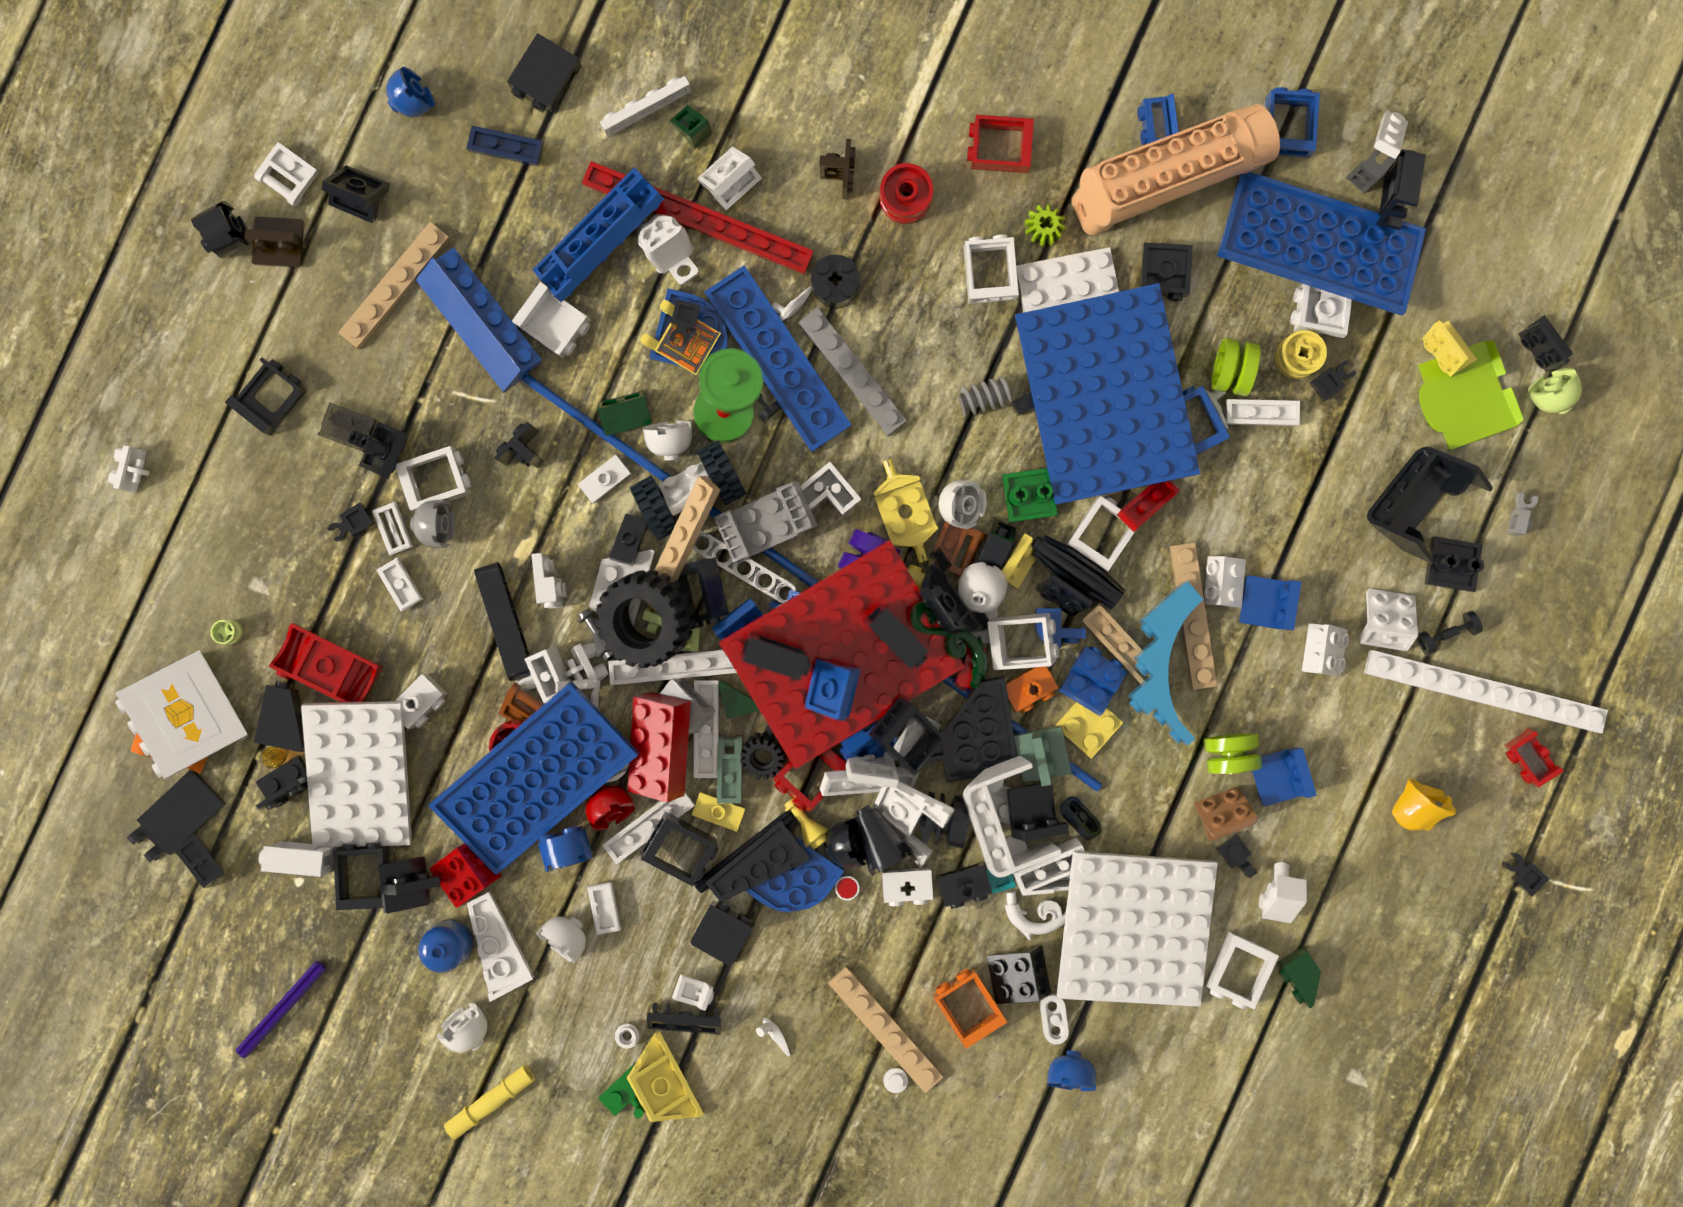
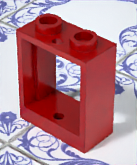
M976 115L974 123L970 122L969 137L973 138V144L968 146L967 161H971V169L1028 173L1031 167L1034 119ZM980 128L1021 131L1019 162L978 159Z
M828 749L818 755L833 771H846V763L832 749ZM789 760L772 779L776 782L774 786L783 795L787 793L794 799L792 803L800 811L806 810L810 812L824 796L819 791L810 801L784 777L793 767Z

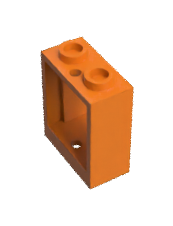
M974 968L962 970L956 975L957 979L949 984L948 982L940 984L933 994L936 1003L966 1049L1007 1023L1004 1014ZM973 979L994 1013L964 1032L943 998Z

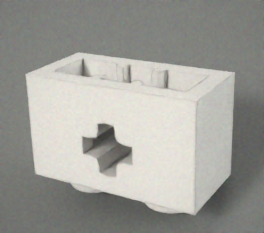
M930 867L882 871L884 903L889 902V906L904 905L903 901H913L915 905L927 904L928 900H933ZM907 881L910 882L911 886H914L910 888L908 893L903 888H900L905 886Z

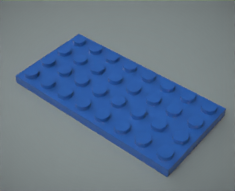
M1248 172L1240 174L1238 177L1217 256L1403 316L1407 311L1426 228L1402 221L1400 230L1377 225L1376 223L1381 217L1377 212Z
M570 681L431 801L428 806L497 875L534 844L539 837L547 833L637 757L639 752L583 692Z

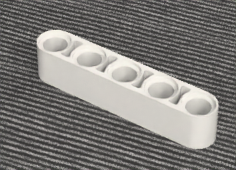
M700 532L693 546V550L706 559L716 557L718 566L780 603L787 601L781 599L779 594L783 587H790L792 590H796L792 583L750 558L735 564L731 557L725 563L719 562L717 555L721 550H727L726 545L713 536ZM702 537L709 540V547L706 550H699L697 548V541ZM743 562H748L751 565V571L747 575H741L738 572V567ZM764 574H768L772 578V584L767 588L759 585V578Z

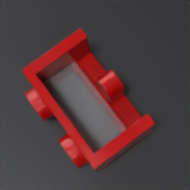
M1527 728L1522 734L1505 744L1508 749L1505 754L1512 764L1515 765L1517 763L1522 771L1519 774L1528 785L1531 783L1539 788L1564 771L1553 763L1549 757L1550 751L1539 743L1536 738L1538 736L1537 732Z

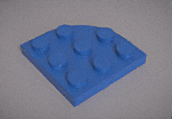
M668 288L665 300L673 305L676 304L677 299L700 305L698 320L721 333L708 357L721 349H728L726 327L716 309L709 302L696 295ZM663 311L661 312L655 335L657 341H660L672 319V316ZM651 350V360L681 367L656 351Z
M795 836L812 860L746 890L748 894L774 910L782 912L800 911L817 905L829 894L844 873L841 867L817 850H813L811 846L805 847L804 841Z

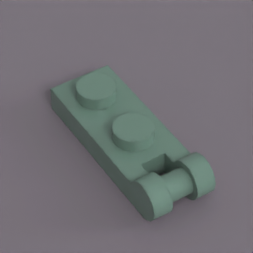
M725 735L718 736L717 804H742V764L740 762L742 757L740 755L743 749L742 735H735V738H726ZM726 747H734V754H725Z

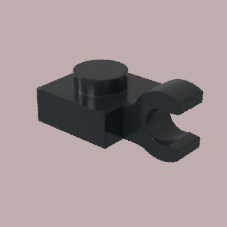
M1234 834L1216 847L1230 868L1238 865L1243 874L1249 879L1257 874V871L1246 859L1252 854L1237 834Z

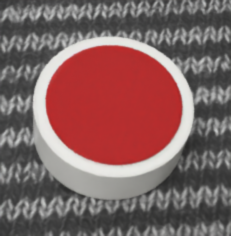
M851 875L841 876L835 884V892L842 900H852L859 893V883Z

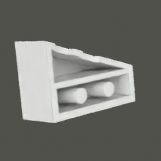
M1077 837L1057 845L1062 854L1012 873L1023 896L1054 893V891H1069L1073 851L1085 852Z

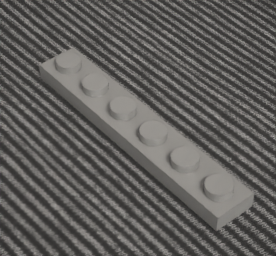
M818 307L798 322L887 436L907 422Z

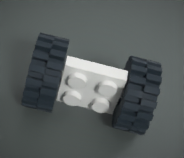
M719 440L697 451L702 462L689 466L685 471L676 476L668 477L658 485L654 478L649 476L629 487L639 510L658 541L672 534L677 523L674 515L682 512L698 476H706L720 489L718 494L725 506L747 495Z

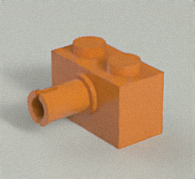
M1046 666L1032 667L1006 682L1009 704L1014 712L1020 711L1022 714L1034 707L1033 702L1040 698L1042 701H1046L1055 695L1054 690L1058 689Z

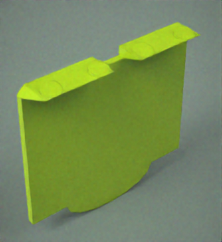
M1485 340L1468 346L1477 360L1452 377L1440 369L1436 358L1417 365L1424 382L1419 390V403L1422 413L1432 429L1443 433L1449 450L1516 427L1524 420L1512 387L1502 390L1497 377L1506 374L1494 340Z

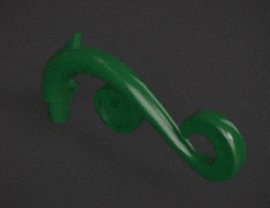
M924 602L916 603L910 611V620L913 627L924 634L947 636L944 646L951 658L959 659L965 656L967 645L973 657L971 659L973 664L972 679L969 685L975 689L979 688L980 682L985 678L987 672V657L982 645V638L978 636L977 639L970 632L947 634L945 629L941 627H926L921 621L922 613L927 616L929 624L935 623L936 616ZM960 639L963 643L958 644L957 640Z

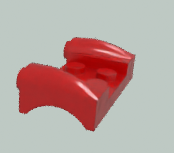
M290 623L286 639L280 651L268 666L277 671L276 675L287 680L292 678L339 702H366L383 668L382 665L349 651L296 623Z

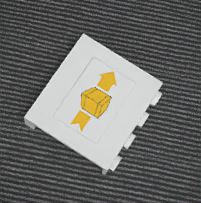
M200 650L116 692L119 699L115 703L122 714L125 712L128 714L131 721L127 722L134 735H140L143 742L139 745L146 757L151 755L155 764L151 766L158 778L163 776L168 781L171 779L170 776L238 740L241 742L249 738L247 731Z

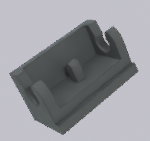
M1376 150L1366 161H1362L1353 169L1346 179L1361 192L1365 193L1383 176L1396 159L1388 157L1384 160L1383 164H1378L1376 156L1381 151Z

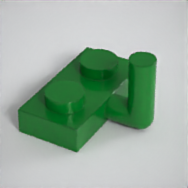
M635 1062L598 1097L614 1116L629 1102L635 1107L633 1113L635 1118L639 1119L644 1114V1110L627 1079Z

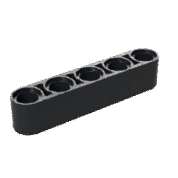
M495 562L474 569L477 584L509 681L512 682L530 676L531 673L525 661V658L530 657L500 563Z

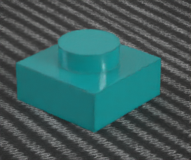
M985 868L992 894L1016 887L1012 874L1005 877H996L988 868Z

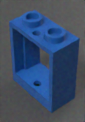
M1285 87L1271 89L1265 98V108L1270 112L1273 119L1274 104L1307 106L1305 140L1280 138L1278 155L1310 157L1316 151L1320 93H1313L1310 89L1288 91V88Z
M1192 386L1184 390L1185 402L1198 397L1217 433L1194 445L1196 455L1227 440L1230 436L1204 387L1195 389Z

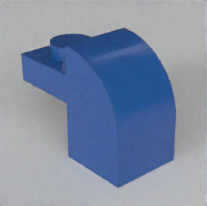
M1034 609V614L1050 613L1051 620L1054 619L1056 633L1053 634L1054 644L1058 645V648H1061V638H1064V643H1079V639L1086 638V629L1061 628L1062 609ZM1042 622L1034 623L1036 634L1044 643Z

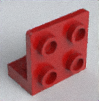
M465 843L429 868L433 876H439L440 886L456 908L502 877L500 872L495 875Z

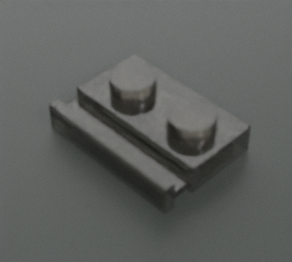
M329 402L321 423L320 432L317 435L365 453V450L348 442L349 436L352 431L356 430L371 437L377 420Z

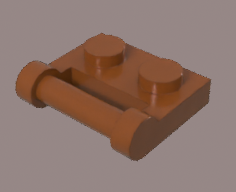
M945 521L933 551L940 547L952 565L946 571L961 577L964 569L972 564L981 541L984 542L986 534L973 528L963 529L954 527ZM969 535L973 538L961 566L957 567L954 565V562L965 536Z
M516 682L508 690L498 714L509 721H525L543 703L521 689L522 686Z

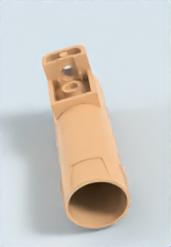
M1254 104L1228 112L1223 116L1086 168L1081 175L1080 188L1072 197V206L1082 229L1089 235H1098L1108 231L1116 223L1231 177L1246 174L1274 161L1278 157L1280 150V138L1276 123L1264 106Z

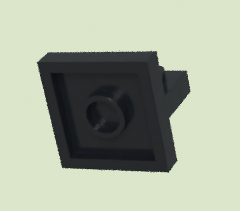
M345 165L322 181L321 190L329 193L328 205L373 223L377 219L379 200L389 192L390 183Z

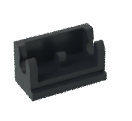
M196 834L173 849L203 888L211 887L217 879L225 876L223 869Z

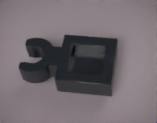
M676 300L671 324L676 325L677 328L671 332V342L674 343L675 336L681 334L684 336L683 345L686 346L688 344L689 335L687 329L695 330L700 305Z
M1347 360L1338 364L1336 372L1330 367L1309 382L1323 402L1345 387L1341 380H1348L1355 376V370L1349 374L1344 373L1343 367L1349 363Z
M359 502L339 515L342 519L341 523H332L327 529L333 531L339 528L340 534L334 540L340 542L347 537L348 532L352 536H356L375 524L363 503Z
M1512 852L1511 856L1515 858V864L1511 866L1508 862L1503 861L1502 865L1505 869L1515 872L1511 879L1525 893L1533 896L1549 879L1532 862L1527 861L1524 864L1522 856Z

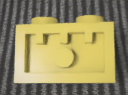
M1023 534L1001 569L1007 583L1015 588H1019L1036 560L1031 555L1033 551L1031 545L1033 538L1027 534Z

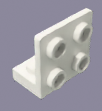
M1368 589L1366 592L1367 624L1359 635L1360 644L1408 651L1418 637L1415 596Z

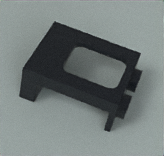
M261 357L259 360L264 363L237 397L230 395L225 403L262 433L271 436L306 393V390L300 386L303 383L300 379L291 373L287 376L282 372L284 367L276 360L271 359L268 361ZM272 373H276L293 387L292 393L276 412H271L255 399V394Z

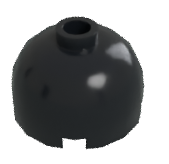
M854 818L837 822L828 832L824 844L826 855L830 856L832 861L843 868H856L866 865L863 862L865 856Z

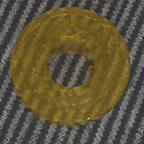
M271 746L263 752L262 762L266 768H278L285 762L287 753L282 748Z

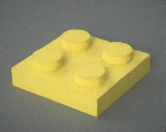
M1075 702L1054 727L1062 725L1064 736L1092 759L1123 722L1107 707L1104 713L1098 716Z

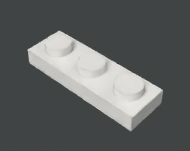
M1388 110L1385 112L1381 119L1373 147L1396 159L1401 151L1408 124L1403 115L1398 112L1392 113Z
M1225 400V419L1227 425L1298 426L1300 425V401Z

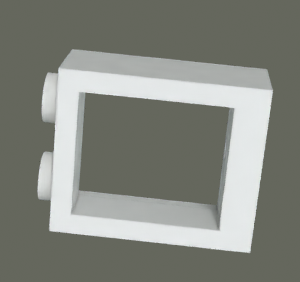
M1007 235L993 236V239L983 240V237L969 238V241H965L964 258L968 304L1016 300L1019 293L1014 237L1007 238ZM1006 250L1009 286L975 289L971 252Z
M448 446L396 464V470L410 511L415 512L420 504L426 501H452L471 494L469 488L472 487L468 474L463 472L461 465L464 464V460L459 450L456 451L455 448ZM447 456L458 488L422 500L412 468Z
M1105 495L1104 498L1102 496L1096 498L1066 545L1071 546L1108 572L1134 532L1130 528L1127 529L1108 559L1079 540V537L1100 506L1118 517L1117 514L1121 509L1116 506L1117 502Z
M1050 613L995 617L988 621L994 670L1052 666L1056 658L1059 657L1058 645L1054 644L1053 634L1056 633V625L1054 619L1051 620ZM1042 622L1046 656L1008 658L1003 625Z
M278 841L263 846L259 854V864H262L261 871L321 877L334 871L333 851L337 850V847H313V844Z
M1228 931L1205 985L1211 989L1210 994L1220 999H1223L1224 996L1233 999L1232 1004L1245 1010L1248 1006L1255 1010L1279 956L1273 951ZM1235 947L1265 960L1248 998L1218 985Z

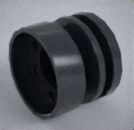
M929 791L927 796L935 799V792ZM941 793L939 801L946 804L945 794ZM953 796L951 804L948 806L952 807L954 812L943 828L926 814H923L920 820L922 843H928L930 833H934V844L938 845L941 834L946 835L947 846L964 848L969 813L963 796Z

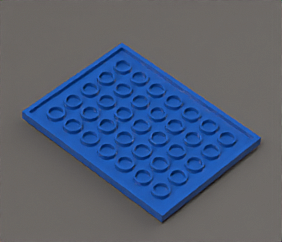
M1159 283L1015 314L1055 505L1200 474Z

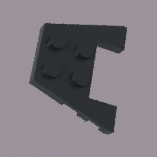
M939 547L930 555L920 589L924 604L932 610L939 626L945 629L947 634L986 631L988 629V621H990L986 614L980 612H973L971 614L944 575V572L952 565Z

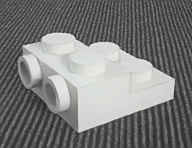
M1302 284L1300 288H1296L1293 301L1297 302V310L1292 312L1290 324L1294 325L1293 332L1309 330L1318 335L1321 333L1340 338L1347 336L1351 299Z
M543 553L532 554L536 603L544 604V608L548 609L562 608L564 597H567L566 583H562L561 578L552 577V574H555L554 560H550V556Z

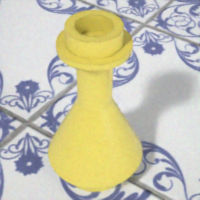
M792 798L784 805L786 807L785 811L791 810L799 821L804 846H811L815 850L826 842V833L829 830L809 819L804 811L802 812L792 803L794 800Z

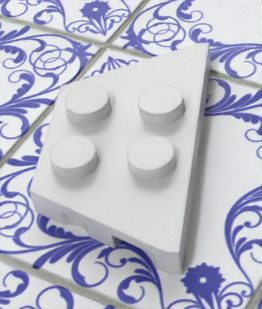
M656 551L638 552L633 567L610 560V558L602 559L589 606L596 612L597 605L601 603L599 598L603 592L607 591L608 586L630 573L632 574L639 570L646 572L651 570ZM633 598L629 606V617L634 628L642 599Z

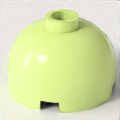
M1573 368L1555 370L1551 372L1552 377L1544 380V376H1542L1528 388L1530 397L1536 407L1547 413L1564 414L1569 412L1582 395L1581 380Z

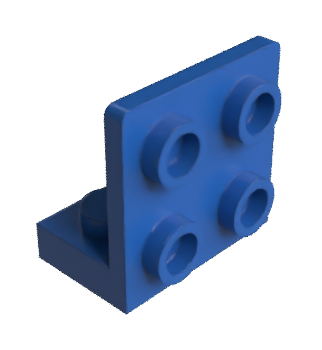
M1246 576L1239 622L1285 631L1294 630L1302 582Z
M1292 747L1261 756L1263 768L1252 771L1262 806H1269L1300 796L1305 798L1317 796L1303 748Z

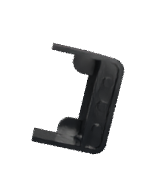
M1422 447L1412 455L1367 513V519L1375 529L1403 551L1433 564L1435 559L1424 546L1423 535L1415 529L1443 493L1457 496L1465 492L1470 484L1491 492L1493 487L1479 466L1432 447Z

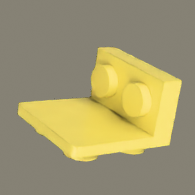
M1440 320L1437 321L1422 338L1426 350L1433 353L1438 360L1440 369L1450 377L1477 360L1449 321L1444 324Z

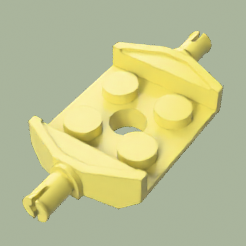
M889 459L888 463L886 460L882 463L888 475L887 480L873 495L889 539L893 546L915 549L919 563H922L923 559L924 562L928 561L929 559L923 547L924 542L938 530V527L922 488L920 477L898 474L892 459ZM903 505H907L912 509V515L907 519L900 517L898 513L899 508Z

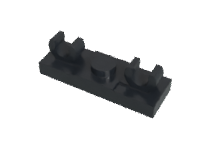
M654 1002L652 1005L653 1013L647 1014L648 1029L721 1035V1019H719V1008L716 1007L715 1014L710 1017L706 1015V1010H701V1017H697V1015L687 1011H681L678 1014L672 1013L671 1015L670 1004L667 1003L664 1012H658V1005Z

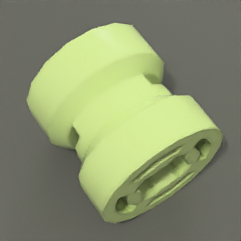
M219 620L213 624L210 633L212 639L218 644H236L242 639L243 628L236 621Z

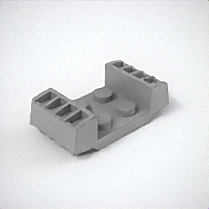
M798 481L781 486L776 489L777 491L736 510H728L714 517L734 564L818 527Z

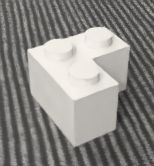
M831 462L827 463L801 485L811 512L828 499L843 517L861 502V498Z

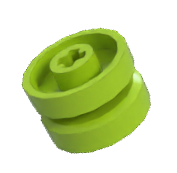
M1224 337L1214 361L1211 378L1212 390L1225 392L1231 386L1232 392L1235 395L1248 396L1252 390L1259 367L1260 345L1246 341L1240 348L1237 339Z
M1258 733L1228 734L1204 738L1205 751L1213 754L1221 753L1219 756H1213L1206 760L1208 773L1238 774L1263 768L1261 755L1245 753V751L1255 750L1260 746Z

